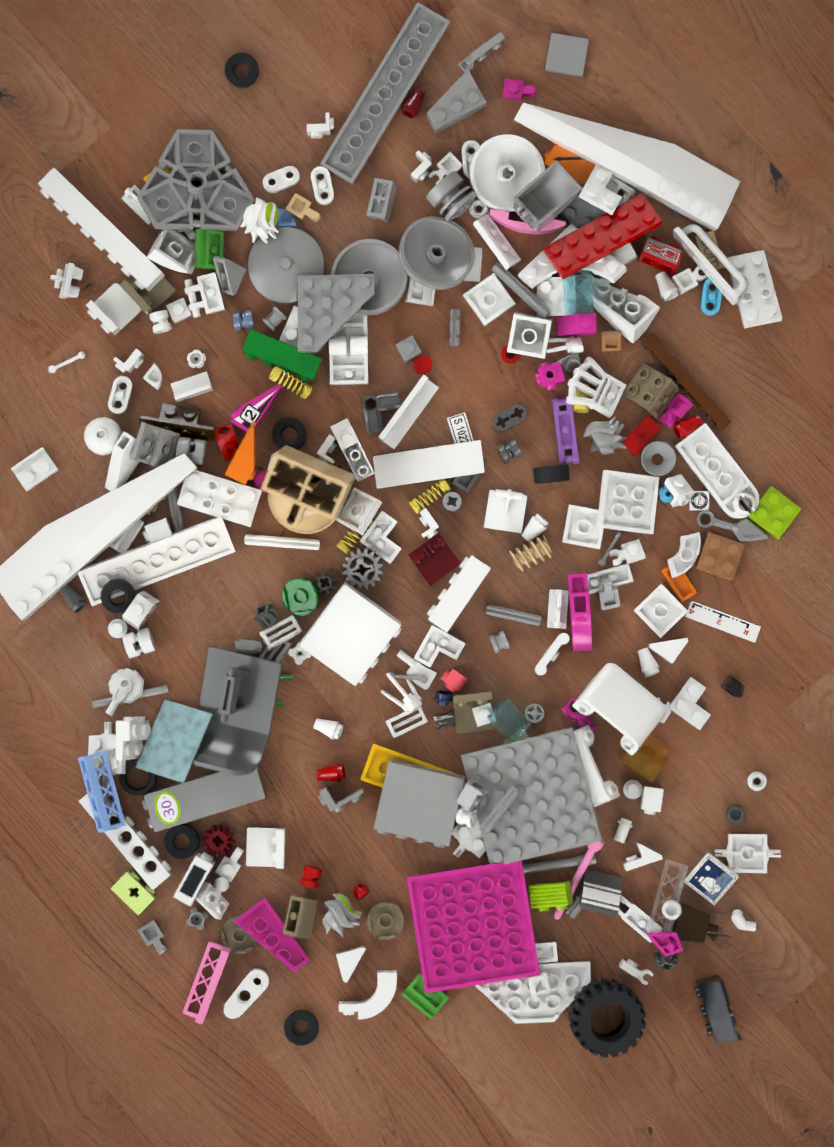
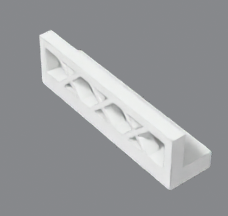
M423 375L381 432L379 439L395 450L439 387Z

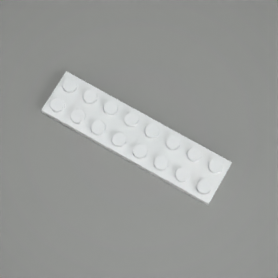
M221 516L176 532L156 542L147 543L84 567L77 573L91 605L94 606L102 603V588L113 579L126 580L136 590L235 552V548ZM114 590L110 597L113 599L125 593L122 590Z

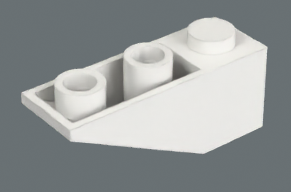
M346 418L331 426L330 428L353 474L356 475V480L359 482L375 474L348 419Z
M125 431L113 446L105 488L109 491L124 485L139 461L130 459L136 439Z

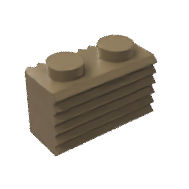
M291 895L289 907L287 908L286 922L282 932L290 936L310 939L318 900Z

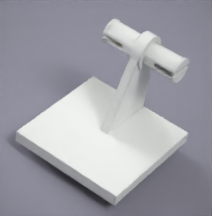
M512 489L489 490L484 528L522 533L527 495L513 492Z

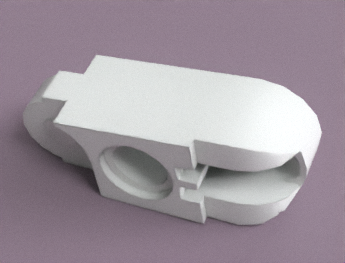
M255 968L247 974L224 1004V1014L230 1019L239 1018L266 990L270 980L266 971ZM260 978L261 983L255 984L254 979ZM247 990L250 993V998L247 1000L242 999L240 992Z

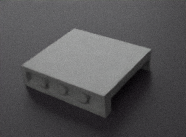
M390 759L374 829L384 835H388V833L396 834V837L401 839H407V837L414 838L418 843L432 842L434 846L440 848L449 846L459 805L457 800L462 792L465 776Z

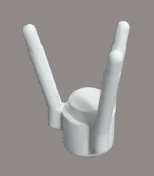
M580 337L549 338L548 342L566 343L564 346L546 350L547 353L566 350L568 354L578 355V353L583 352V344ZM562 358L561 360H559V361H557V362H555V363L560 362V364H562V361H563L564 358Z
M387 673V677L405 697L402 700L404 704L385 690H381V693L399 705L405 712H415L422 705L420 701L422 698L418 695L411 680L406 679L413 695L411 693L407 694L392 675Z

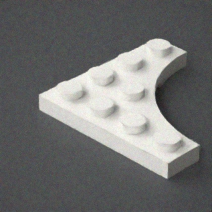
M570 224L551 243L557 241L558 239L566 236L567 234L575 231L578 228H576L573 224ZM542 251L518 274V277L533 289L540 282L552 277V274L557 273L544 251ZM608 254L582 270L592 271L593 274L602 276L614 284L627 271V268L611 254Z

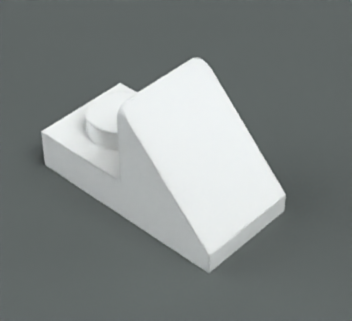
M636 842L640 857L632 855L627 857L626 861L622 863L624 869L629 871L662 860L663 858L661 854Z

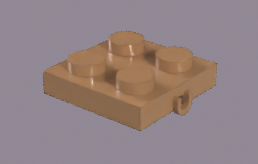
M708 532L704 545L700 547V556L695 569L733 581L736 569L741 562L740 557L745 544Z

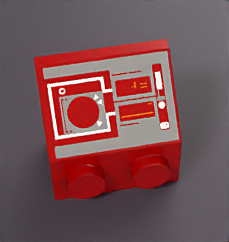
M648 237L638 261L673 275L678 268L683 251L675 244L670 243L667 245L662 243L663 240L658 237Z

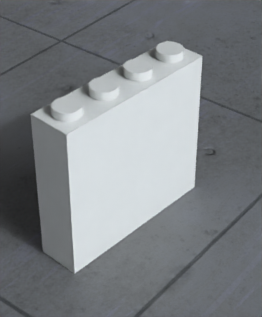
M344 582L300 641L299 646L356 686L358 682L361 684L368 675L366 671L369 667L373 668L379 660L377 658L381 652L385 653L389 648L390 643L388 642L392 637L396 638L401 632V621L350 584Z

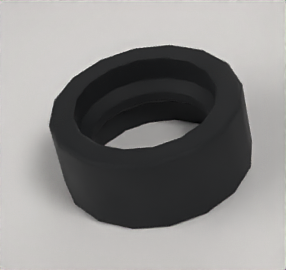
M569 465L533 468L535 484L570 480Z
M139 759L127 762L125 774H119L120 785L124 791L136 796L146 794L152 790L157 779V774L148 772L149 782L143 788H133L127 782V772L130 768L137 765Z

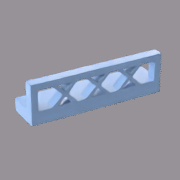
M106 750L78 758L98 833L126 826ZM102 757L103 765L101 769L94 766L92 758ZM101 774L108 779L106 788L99 785L98 780ZM106 793L113 798L111 807L104 803L103 799ZM111 812L118 816V824L110 825L109 816Z

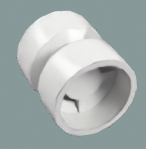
M149 627L138 630L137 634L131 632L122 635L129 659L140 656L141 652L146 654L156 651Z

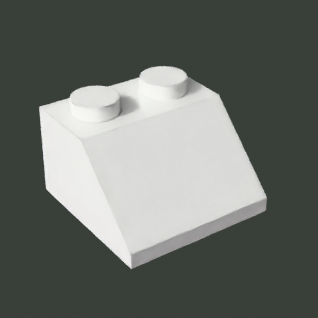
M515 312L507 352L545 359L552 319Z

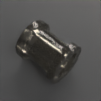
M452 709L446 713L433 714L437 730L449 725L456 726Z

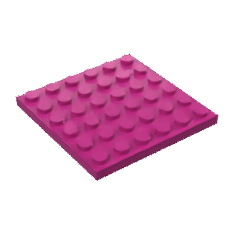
M522 860L508 864L504 862L407 877L425 993L540 975Z

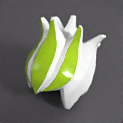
M256 197L255 204L246 208L240 227L246 226L245 234L251 232L253 243L258 235L266 244L268 243L266 239L268 234L277 239L274 233L279 232L276 228L279 217L277 205L273 202L266 203Z

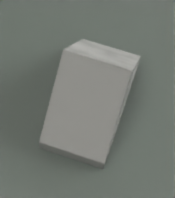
M214 256L213 260L221 292L232 296L235 295L246 269L229 259Z

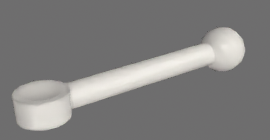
M81 351L77 356L56 366H49L48 370L51 373H55L57 369L79 358H85V353Z

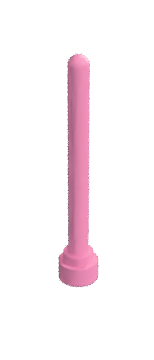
M604 841L588 844L587 847L589 849L571 881L572 895L595 852L602 849ZM556 910L553 915L554 918L560 919L564 910Z

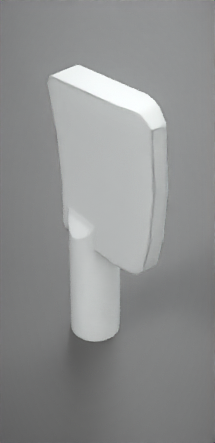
M400 650L396 656L411 666L406 674L416 677L426 676L428 678L426 683H421L417 680L412 681L421 688L428 689L437 673Z

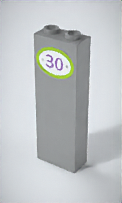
M257 767L254 772L247 775L238 776L219 771L144 795L142 804L144 810H148L150 818H147L150 829L154 828V832H158L255 802L267 796Z

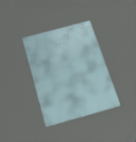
M164 699L135 768L184 783L212 714Z

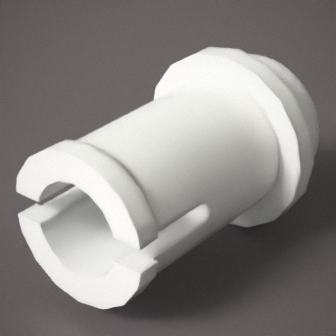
M621 818L618 821L619 826L613 839L625 843L629 829L633 826L631 825L632 821Z

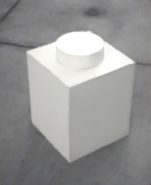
M167 518L144 526L146 531H143L146 542L150 541V543L173 534Z
M643 786L640 809L644 810V814L650 815L661 812L664 789Z

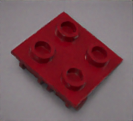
M439 533L408 555L430 586L461 564Z

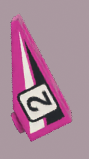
M278 384L241 405L239 409L235 408L230 416L232 418L231 423L247 432L252 421H255L257 428L282 391V386Z

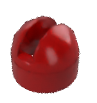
M358 884L353 889V894L358 901L370 893V890L364 884Z

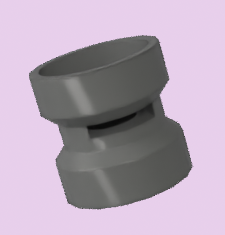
M515 439L510 440L506 445L497 446L504 464L510 462L512 458L522 456Z

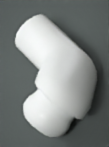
M735 909L731 916L735 926L740 930L755 932L756 922L746 921L742 916L743 912Z

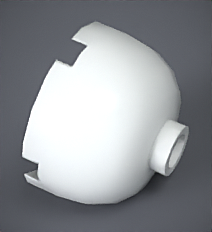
M96 418L86 426L84 440L88 449L95 454L109 455L112 453L113 446L122 435V430L119 424L110 418Z

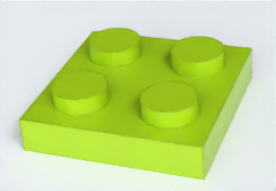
M770 486L759 500L756 510L753 513L750 512V515L747 517L778 540L801 511V508Z

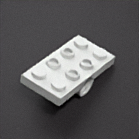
M764 250L727 257L743 275L747 284L746 289L739 295L738 302L736 303L744 329L782 321L780 307ZM730 273L734 290L739 286V283Z
M356 313L342 326L333 338L329 339L330 385H368L367 315Z
M195 470L184 479L177 505L214 517L222 516V519L251 527L262 490Z

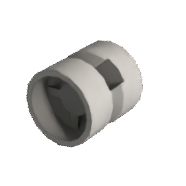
M179 437L176 457L185 453L194 464L203 465L207 441L199 439L191 441L190 438Z

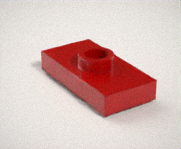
M647 415L622 443L626 446L627 450L636 456L657 434L661 427Z

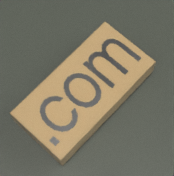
M714 231L707 232L706 234L718 247ZM698 235L695 236L698 250L716 270L724 268V265Z

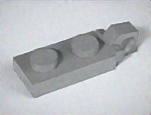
M502 32L496 34L458 63L463 73L467 69L469 71L473 70L474 62L477 60L479 63L488 57L487 53L490 50L496 51L504 45L502 41H504L505 37Z

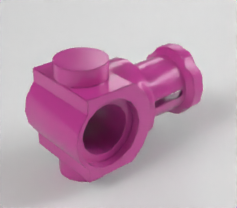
M578 698L570 699L561 708L565 717H571L573 722H577L580 728L587 724L591 731L596 729L598 726L592 722L589 715L581 714L579 711L572 712L570 705Z

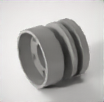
M456 171L444 177L426 196V199L433 207H438L441 204L444 205L439 213L444 215L448 212L444 218L447 222L461 216L477 197L474 191L468 194L471 189L470 186L460 189L464 180Z

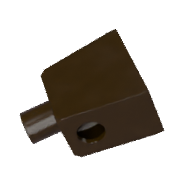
M679 902L681 914L675 919L672 932H677L680 941L704 942L706 934L717 937L719 925L709 923V914Z

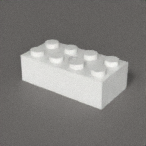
M472 555L470 558L465 557L459 566L462 568L459 574L454 573L449 581L451 586L448 591L444 589L438 597L440 600L437 607L433 605L427 613L430 616L428 620L446 633L491 569Z

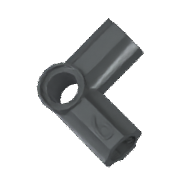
M398 392L369 395L363 399L362 408L367 434L383 431L380 411L400 408ZM368 399H373L376 403L375 408L372 410L368 409L365 405Z

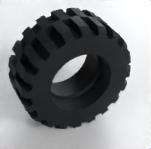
M601 979V983L595 980L591 982L590 987L583 986L581 988L583 992L581 994L576 993L574 996L576 1001L575 1003L571 1002L569 1008L572 1012L568 1014L569 1021L571 1022L570 1028L578 1042L584 1049L589 1050L591 1054H600L601 1057L605 1058L608 1057V1054H611L612 1057H617L619 1052H623V1054L629 1052L627 1048L630 1046L634 1048L637 1045L636 1039H641L643 1035L641 1028L644 1029L646 1022L643 1020L646 1014L639 998L624 983L620 984L619 981L614 979L611 982L608 979ZM609 1002L618 1003L624 1012L620 1025L609 1033L595 1032L590 1025L594 1011L602 1004Z

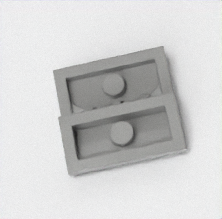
M141 422L130 459L159 467L173 459L180 434Z

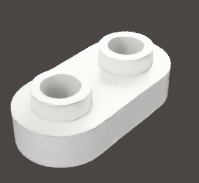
M473 140L465 142L462 146L463 173L468 179L469 166L474 155L469 154L468 149H474L476 152L480 146Z
M287 166L267 174L263 179L264 189L269 193H277L296 185L300 179L299 171L293 166ZM287 173H293V177L287 178ZM270 180L276 181L274 185H269Z
M319 166L311 172L315 199L321 205H329L334 199L330 174L325 167ZM321 174L324 176V179L318 180L317 176ZM323 193L328 194L326 199L321 198Z
M126 376L117 377L113 382L108 407L115 414H122L128 408L133 384ZM122 383H126L127 385L126 389L124 390L120 389V385ZM118 401L122 403L120 408L115 407V403Z

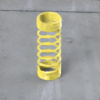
M278 366L272 370L269 379L273 382L277 381L283 371V376L278 384H281L284 376L288 374L283 387H285L288 379L292 376V381L289 383L287 390L291 387L293 381L297 379L292 392L296 389L297 384L301 382L296 395L300 392V397L304 399L310 395L312 386L303 383L302 380L298 381V378H294L293 375L289 376L288 372L285 373Z
M444 479L438 481L439 484L435 483L437 490L431 486L433 493L429 489H427L428 495L424 492L422 493L425 500L418 495L420 502L416 498L409 502L416 514L422 511L417 502L425 509L421 499L429 506L425 495L434 503L429 492L438 500L434 490L441 497L442 494L439 488L445 494L451 491V488Z
M352 529L351 531L354 534L347 531L351 538L344 536L347 542L340 540L336 545L347 555L351 549L344 543L354 547L349 540L357 543V541L351 535L360 539Z

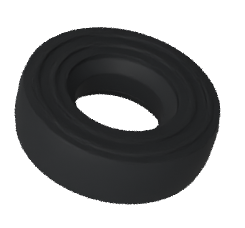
M236 53L227 60L225 76L233 86L246 88L251 86L258 78L259 67L257 61L251 55ZM240 63H244L249 67V73L245 77H238L234 72L235 67Z
M288 417L276 423L273 428L272 438L279 449L288 445L299 450L306 442L307 432L301 421ZM291 427L296 430L297 437L293 442H286L282 438L284 429Z
M113 579L107 582L101 591L103 606L109 612L115 614L125 613L136 597L133 586L123 579ZM114 590H122L126 594V598L121 603H115L111 600V593Z
M180 824L170 828L166 833V850L175 858H188L199 847V835L190 825ZM178 834L187 835L190 841L188 847L184 849L178 848L175 845V837Z
M305 1010L291 1013L284 1024V1033L287 1039L299 1046L310 1044L316 1038L319 1030L316 1017ZM303 1020L309 1025V1031L305 1035H298L294 1031V1024L297 1021Z

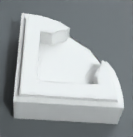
M154 363L143 379L157 390L160 389L162 384V373Z

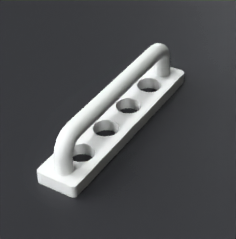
M695 224L688 225L682 230L676 227L673 230V237L727 300L732 305H735L738 302L739 295L744 292L747 286L743 275L701 227ZM691 232H695L737 280L739 286L733 290L686 235Z

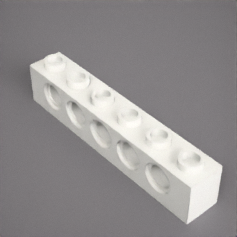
M106 793L103 800L111 807L113 802L109 798L110 795ZM86 794L79 802L94 819L89 797ZM111 812V814H110V816H109V822H110V818H111L112 816H116L117 818H118V816H117L116 814H114L113 812ZM123 815L126 826L105 831L104 833L153 890L172 874L170 871L172 868L165 860L161 861L158 857L159 852L153 845L150 847L146 843V836L141 831H136L133 827L135 823L129 816L125 817ZM124 831L131 833V841H125L122 838ZM136 846H141L144 849L143 856L135 854ZM148 861L156 863L155 871H150L147 868Z

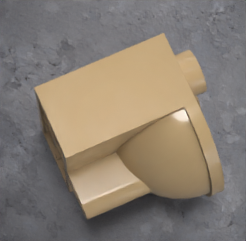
M285 445L275 454L261 489L268 492L269 507L281 525L297 533L311 534L326 529L338 518L356 475Z

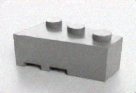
M468 69L427 112V119L435 134L486 108V101Z

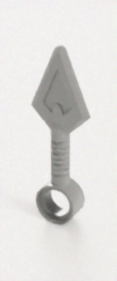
M707 510L701 511L696 517V522L700 527L707 528L713 525L731 530L739 542L769 538L765 532L747 518L732 524L714 518L712 512ZM702 514L710 516V522L707 525L702 524L700 521Z

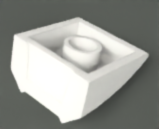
M163 229L155 239L146 257L166 268L192 274L195 268V244L174 229Z

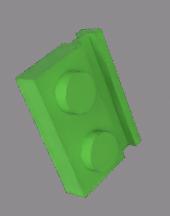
M196 229L195 268L216 270L213 257L223 258L224 231Z
M420 972L402 993V996L431 1020L449 999L442 991L425 993L423 977Z

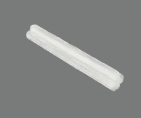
M246 534L244 537L246 545L319 550L320 540L252 534Z

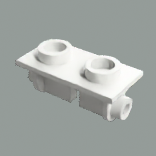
M135 185L132 188L128 187L121 199L149 225L151 222L137 200L140 190Z
M549 590L547 628L566 629L569 591Z

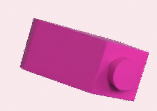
M596 313L556 317L557 337L595 335L597 332Z

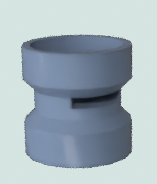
M245 310L244 313L232 312L235 331H240L242 328L254 329L252 310Z

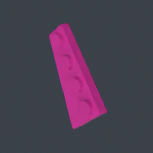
M265 898L233 921L293 972L310 961L295 938L283 934L282 931L285 925Z

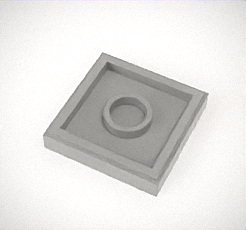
M551 33L545 72L582 78L589 39Z

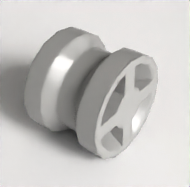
M449 492L443 498V506L450 512L457 511L462 504V499L456 492Z
M500 631L498 635L489 636L495 653H498L503 648H510L504 631Z
M530 704L525 709V717L530 722L538 723L544 718V709L539 704Z

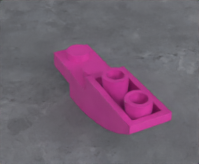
M587 573L569 574L567 577L573 652L592 650V633Z

